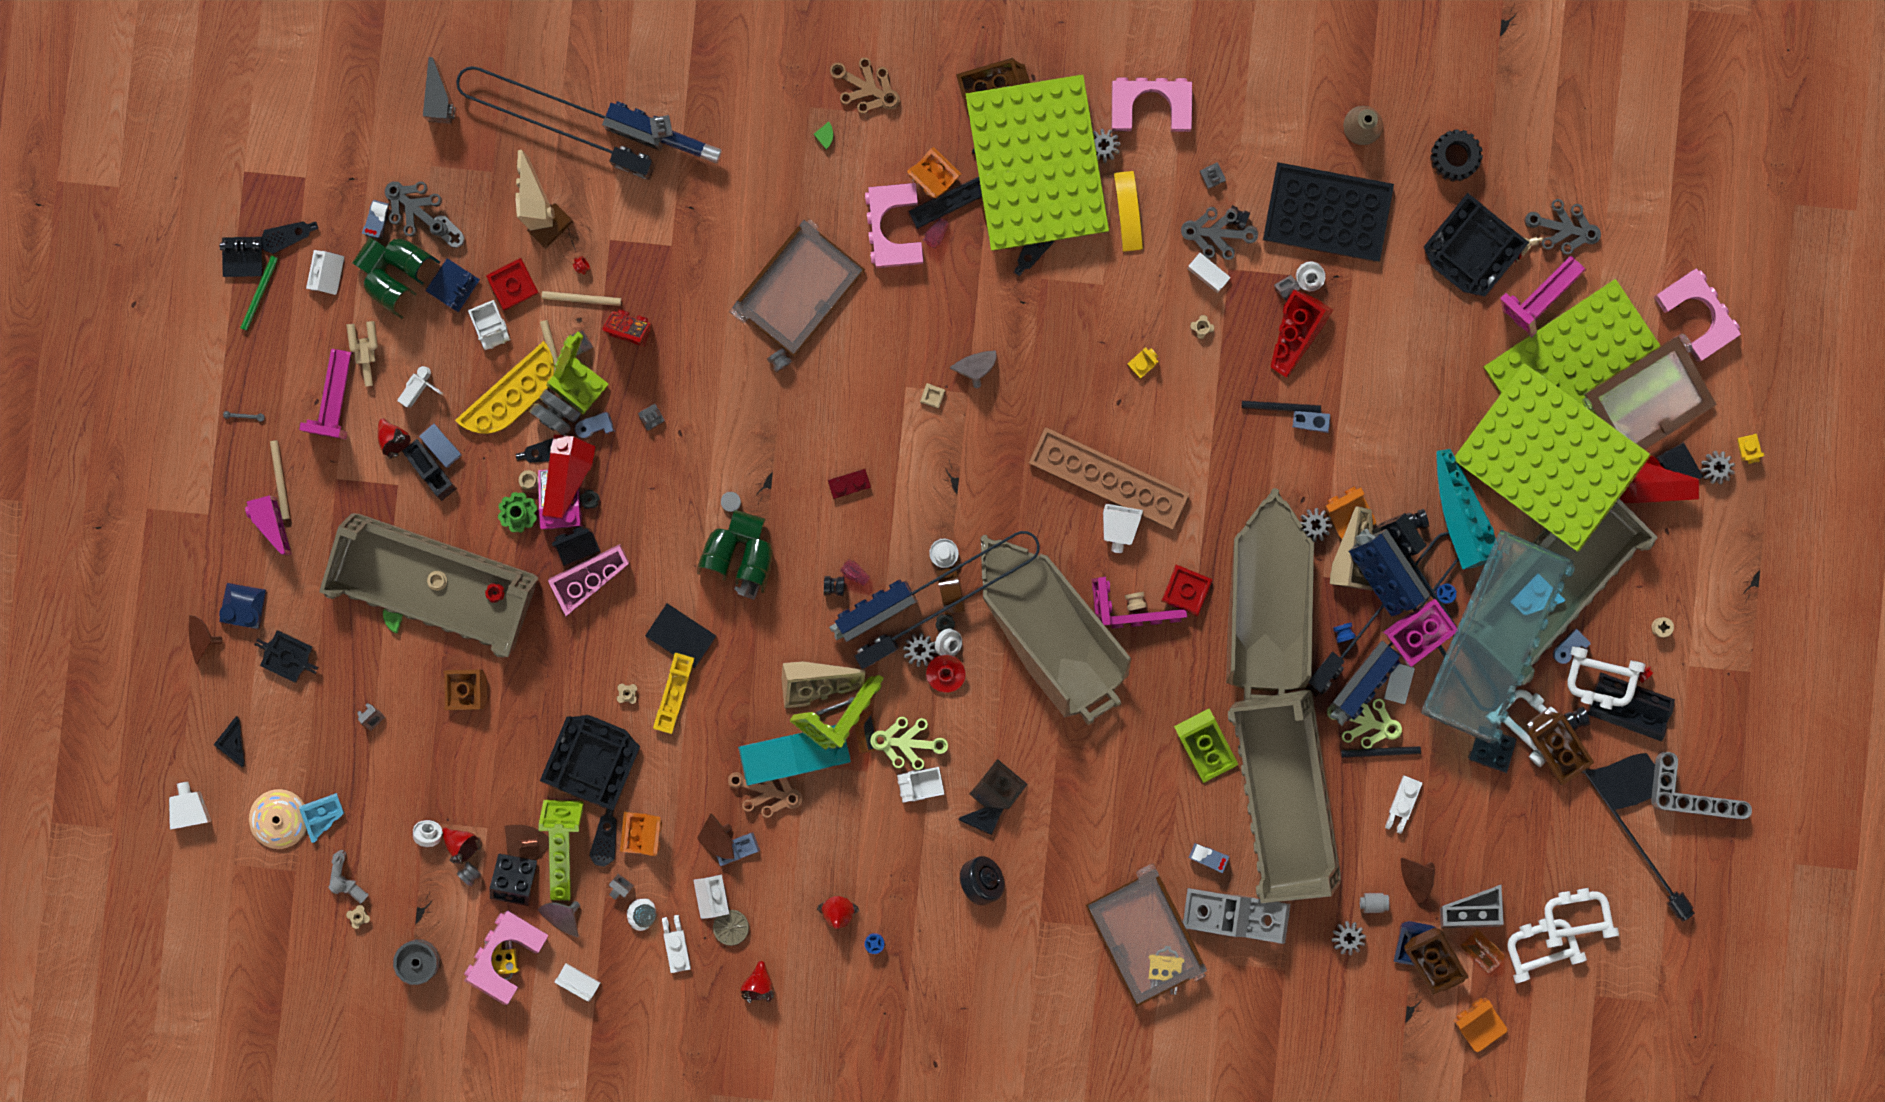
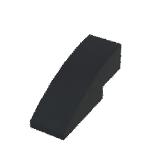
M418 439L402 450L422 479L441 501L457 489Z

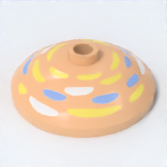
M276 789L262 794L253 803L249 813V825L252 834L261 844L269 848L284 849L295 845L307 831L299 810V806L305 805V803L298 795L288 790ZM275 816L280 818L279 823L273 821Z

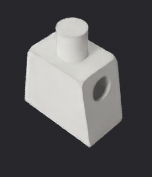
M1110 504L1105 505L1103 511L1104 540L1112 542L1111 551L1122 553L1124 544L1132 545L1143 510Z
M189 781L178 783L179 795L169 798L170 830L211 822L201 792L191 793Z

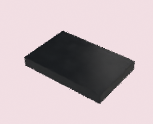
M666 603L645 635L673 655L676 652L693 657L692 668L694 669L716 638L715 634L668 603Z

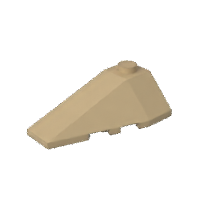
M518 150L517 170L520 178L516 179V184L520 192L516 193L515 198L517 218L529 230L553 226L552 219L555 218L554 210L550 206L529 157L523 150Z
M1355 507L1332 564L1330 584L1373 591V588L1348 552L1357 544L1355 537L1360 535L1364 529H1368L1373 534L1371 509Z
M803 661L783 663L781 678L784 707H803L810 705V701L819 698L822 700L828 699V695L837 692L843 694L861 688L865 680V670Z

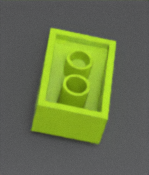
M1210 708L1174 726L1203 783L1239 765Z

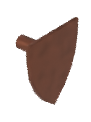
M189 615L190 647L195 663L198 664L209 645L222 644V637H211L207 625L197 616Z
M711 813L697 838L713 854L725 859H734L732 848L734 842L727 835L732 830V826L730 824L722 826Z
M526 825L505 826L507 853L510 856L533 860L540 856L549 846V837L534 827Z
M1401 857L1403 879L1409 892L1419 904L1432 891L1435 866L1432 862L1422 865Z

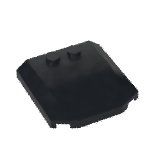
M1467 193L1423 248L1432 267L1461 291L1485 297L1530 242Z
M590 715L567 716L540 778V782L602 808L614 811L640 746L625 729Z

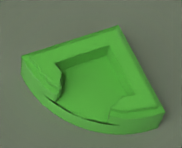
M827 122L814 133V136L826 150L830 147L833 140V129L830 122Z
M384 609L383 618L385 624L391 631L398 633L404 614L391 613Z

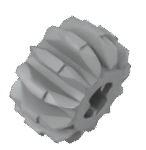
M1101 129L1100 136L1096 131L1093 132V136L1096 138L1094 143L1097 161H1099L1101 156L1103 157V163H1106L1107 156L1113 160L1114 155L1112 153H1119V150L1114 147H1119L1120 142H1113L1118 136L1110 137L1112 130H1109L1107 135H1104V129ZM1101 141H1105V144L1108 143L1109 146L1106 147V150H1101L1102 147H1098V145H1101Z
M1713 451L1712 456L1710 454L1705 456L1708 461H1701V464L1706 466V468L1701 469V472L1707 471L1704 479L1706 480L1711 477V484H1714L1716 480L1718 484H1723V479L1725 481L1730 480L1728 474L1733 475L1735 473L1733 470H1730V467H1734L1735 463H1728L1732 457L1724 458V451L1719 455L1717 451ZM1721 465L1722 469L1719 471L1714 470V466Z
M1318 508L1314 509V515L1310 509L1307 510L1308 517L1305 515L1300 516L1301 519L1305 520V522H1300L1305 527L1303 531L1307 532L1308 538L1312 535L1313 542H1316L1317 535L1321 541L1324 540L1322 533L1327 536L1330 534L1325 528H1332V524H1326V521L1331 520V517L1329 516L1324 519L1323 516L1326 513L1324 510L1318 515ZM1316 520H1318V526L1320 528H1316L1313 530V525L1311 524V521L1315 522Z
M923 633L919 635L920 640H917L916 635L913 634V643L909 639L906 640L911 647H903V650H910V653L904 655L905 658L913 656L909 661L910 664L915 659H918L917 667H920V660L922 659L925 666L928 665L925 658L928 657L930 660H933L934 657L929 655V653H936L935 649H930L931 646L935 645V642L927 643L931 638L930 636H927L925 641H923ZM919 644H923V648H926V652H922L921 656L914 652V648L918 647Z
M1345 921V928L1338 924L1337 926L1341 931L1333 930V933L1338 935V937L1332 938V942H1339L1334 948L1339 949L1342 947L1341 954H1344L1348 949V954L1352 955V948L1357 953L1360 952L1357 945L1364 946L1365 943L1361 942L1360 939L1366 938L1364 934L1359 935L1363 928L1359 927L1356 929L1357 923L1355 922L1352 923L1351 928L1348 921ZM1347 933L1354 937L1351 943L1344 940V936Z

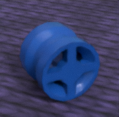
M1450 584L1439 585L1435 590L1436 596L1443 604L1451 603L1456 598V589Z
M1352 622L1333 627V631L1337 634V643L1356 638L1355 633L1351 629L1353 626Z
M877 933L868 935L865 940L866 950L871 954L880 953L884 948L883 937Z

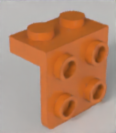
M934 147L907 171L911 180L919 183L924 188V192L934 198L946 192L962 174Z
M1353 486L1344 491L1345 496L1338 498L1336 495L1327 500L1328 505L1324 506L1341 539L1344 537L1355 507L1370 509L1363 496L1365 493L1361 487L1356 489ZM1372 513V524L1375 525L1376 519Z
M624 812L620 852L656 856L660 849L659 832L662 830L660 816Z
M1479 998L1472 1004L1473 1007L1467 1011L1466 1009L1462 1010L1456 1015L1457 1018L1453 1020L1476 1052L1481 1051L1507 1032V1027L1487 998Z

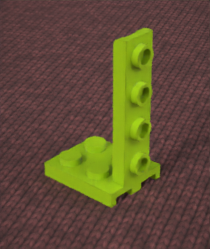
M577 331L574 336L569 335L564 341V346L560 351L561 354L554 366L556 368L555 373L546 385L584 414L609 384L575 358L584 338Z
M880 675L868 677L835 728L823 724L820 721V717L813 712L794 714L790 722L823 749L827 750L828 747L835 749L836 746L841 748L850 734L848 731L859 721V715L862 710H865L870 705V698L880 690L881 682L884 678Z
M543 801L539 831H549L550 900L570 901V832H579L584 808L583 801Z

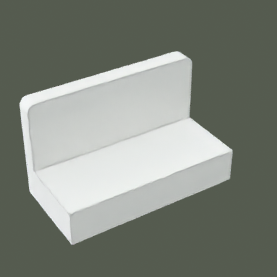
M314 250L306 289L336 295L344 256Z
M1201 253L1197 255L1187 268L1216 293L1231 278Z
M722 875L695 879L694 886L701 919L729 914Z
M567 963L555 980L556 984L588 1002L592 999L601 983Z

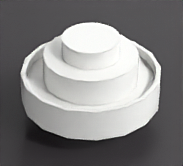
M1306 262L1296 272V281L1306 291L1319 289L1326 279L1322 266L1316 262Z
M939 539L931 546L930 558L936 566L946 568L952 566L957 561L959 555L958 548L953 541Z
M953 629L943 630L935 641V650L940 656H955L962 646L961 634Z
M424 820L414 826L413 840L418 845L433 847L441 841L442 828L438 823Z

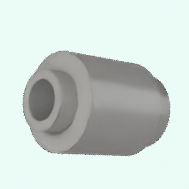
M1364 893L1363 897H1360V909H1363L1364 913H1384V911H1389V896L1383 893Z

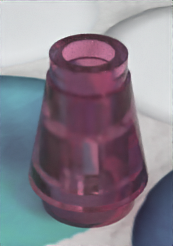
M939 218L924 234L923 241L932 248L940 246L949 223Z
M848 559L840 569L843 577L862 586L870 578L855 560L851 561Z

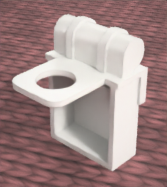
M494 300L468 310L484 350L492 349L499 344H504L511 340L507 332L506 323L502 319Z
M422 366L418 368L417 374L411 376L406 383L404 392L397 401L405 407L411 408L427 385L441 395L444 393L427 381L431 371L428 367Z
M939 767L920 771L915 770L897 775L902 802H914L944 795Z

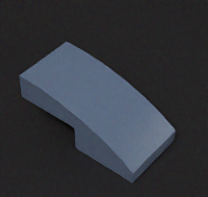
M435 424L431 425L419 436L446 468L462 456Z
M752 832L732 840L734 842L732 845L734 859H725L719 856L717 858L720 866L760 851L754 833Z

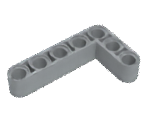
M1662 752L1656 757L1651 798L1652 805L1656 809L1733 819H1746L1751 815L1752 807L1745 801L1675 793L1678 767L1677 756L1671 752ZM1665 756H1668L1671 760L1669 766H1665L1663 763ZM1664 775L1669 781L1666 786L1661 784V778ZM1662 795L1666 798L1664 806L1659 804V798ZM1680 798H1684L1686 801L1684 808H1680L1678 805ZM1700 800L1705 802V808L1702 811L1698 808ZM1721 802L1725 806L1722 813L1717 809L1718 804ZM1739 805L1744 807V813L1741 816L1737 813Z

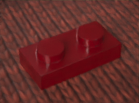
M866 469L828 480L833 499L871 488Z

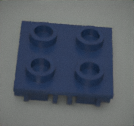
M447 258L426 289V292L459 313L480 279Z

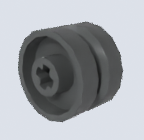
M545 389L540 395V400L548 405L547 409L540 404H534L529 412L539 418L538 421L551 430H556L566 436L571 427L562 420L563 417L571 422H576L581 413Z
M415 939L403 944L397 950L393 959V967L396 975L403 982L410 985H419L427 982L437 973L440 967V955L432 943L424 939ZM414 959L419 960V965H415Z

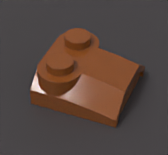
M483 669L443 670L445 679L444 710L484 709L487 703V678Z

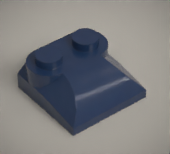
M227 583L222 607L219 611V622L260 629L266 590Z
M1412 921L1402 923L1399 928L1394 962L1414 965L1407 955L1404 946L1411 938L1436 927Z

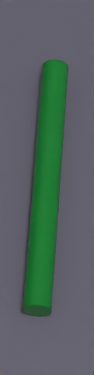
M274 256L270 257L240 328L245 331L249 329L277 264L278 258Z

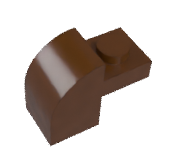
M956 566L936 570L937 577L950 571ZM957 571L938 580L944 608L962 598ZM963 601L944 611L945 615L965 611Z

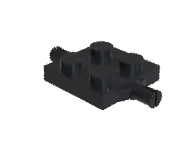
M276 630L273 639L269 643L257 638L254 646L265 650L264 658L260 664L261 667L297 683L304 670L316 674V670L319 669V667L309 663V656L314 647L280 630Z

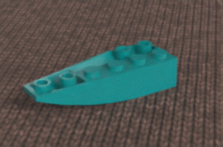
M1452 450L1437 451V475L1443 514L1462 569L1475 568L1503 558L1501 547L1494 535V529L1459 463L1455 461Z

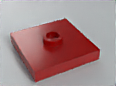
M522 258L486 275L503 311L539 294Z
M1176 564L1161 601L1198 616L1213 579Z

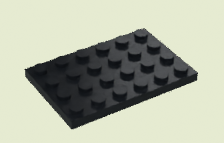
M1277 162L1262 241L1380 262L1394 184Z

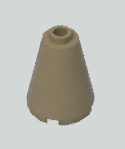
M1357 106L1345 116L1343 123L1344 132L1347 138L1354 144L1368 145L1380 137L1383 130V121L1375 109L1369 106Z

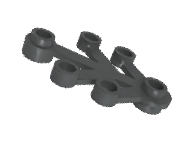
M393 181L385 188V195L391 200L392 213L389 216L390 222L394 225H399L402 222L403 218L400 214V202L405 205L406 214L405 235L414 237L417 233L414 222L415 213L430 226L432 234L437 237L444 236L447 233V225L441 220H434L420 208L421 206L429 205L440 206L442 204L441 196L432 194L426 198L409 199L405 194H425L428 191V186L421 181L410 186H402L401 183ZM420 185H424V189L422 191L418 190ZM393 188H397V192L395 194L391 193ZM435 197L439 199L437 203H433ZM398 215L399 219L394 222L393 217ZM440 224V229L435 231V226ZM412 227L413 232L411 234H408V229Z
M1560 199L1554 200L1551 203V208L1556 211L1562 223L1541 218L1537 212H1530L1525 216L1524 222L1529 228H1536L1539 225L1561 231L1552 237L1543 239L1541 245L1545 250L1551 249L1554 244L1571 234L1580 236L1571 243L1566 242L1562 244L1561 252L1568 255L1581 244H1595L1601 237L1600 229L1595 225L1589 224L1583 214V207L1580 204L1573 205L1570 212L1573 216H1576L1582 228L1573 225L1563 208L1564 203ZM1555 202L1561 204L1560 209L1554 207ZM1574 207H1579V214L1574 213ZM1531 216H1535L1537 218L1536 223H1532L1530 221ZM1588 231L1594 232L1593 238L1588 236ZM1545 240H1549L1551 242L1550 247L1545 246ZM1565 245L1570 246L1569 252L1564 251Z
M1209 207L1206 213L1196 221H1186L1181 227L1182 236L1187 240H1194L1202 248L1203 255L1206 258L1214 256L1215 248L1212 245H1208L1202 236H1209L1222 250L1223 257L1227 260H1231L1234 257L1235 250L1233 247L1228 246L1221 237L1239 238L1247 243H1253L1257 240L1259 234L1254 226H1247L1244 230L1221 229L1228 222H1233L1237 219L1238 213L1233 208L1228 209L1226 214L1209 228L1202 226L1208 220L1216 219L1218 211L1215 207ZM1209 211H1214V212H1215V215H1214V216H1210V215L1208 214V212H1209ZM1228 213H1234L1235 217L1230 218ZM1192 228L1194 233H1188L1187 229ZM1252 233L1254 237L1250 239L1246 234ZM1206 249H1211L1213 253L1207 254ZM1230 250L1232 255L1228 256L1225 252Z

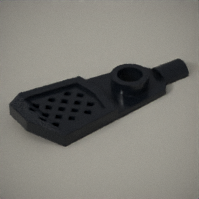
M303 221L265 229L261 236L262 248L271 254H275L309 237L310 231L319 229L317 222L306 224ZM301 228L302 234L296 235V229Z
M1055 241L1025 245L1017 259L1019 265L1014 270V273L1021 276L1025 269H1031ZM1025 255H1031L1032 260L1026 262L1024 260Z
M553 438L526 447L524 452L516 453V460H527L529 463L549 461ZM535 449L539 451L537 457L532 456V451Z
M606 809L605 815L600 818L589 854L594 864L599 866H606L615 860L616 819L613 817L614 811ZM604 823H610L611 828L605 830L603 827Z

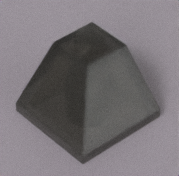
M997 759L969 795L984 807L1009 809L1028 784Z

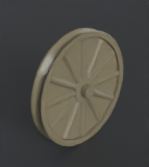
M729 910V914L715 918L713 932L718 941L725 945L733 946L741 943L747 937L749 923L741 912Z

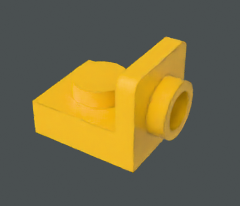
M1145 347L1127 365L1141 379L1158 364L1157 358L1159 356L1153 349L1150 348L1148 350Z
M1757 434L1736 438L1741 461L1747 460L1748 464L1760 462L1759 457H1763L1764 452L1761 453Z

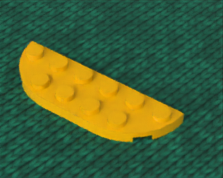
M545 341L539 344L455 421L472 432L489 434L507 428L540 399V395L545 389H549L546 384L554 375L553 356Z

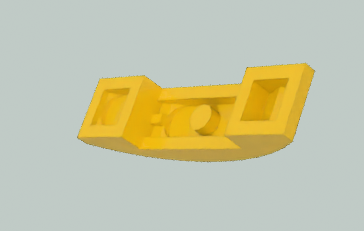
M1134 171L1114 173L1123 252L1143 250Z
M675 652L653 729L670 734L673 733L692 670L693 657Z

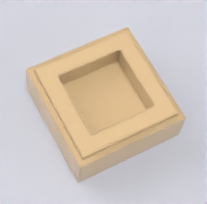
M927 383L920 402L939 409L945 389Z

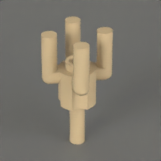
M366 322L368 338L363 339L356 338L355 324H346L349 348L355 354L356 364L362 363L365 386H373L370 362L376 361L374 350L378 347L375 322Z

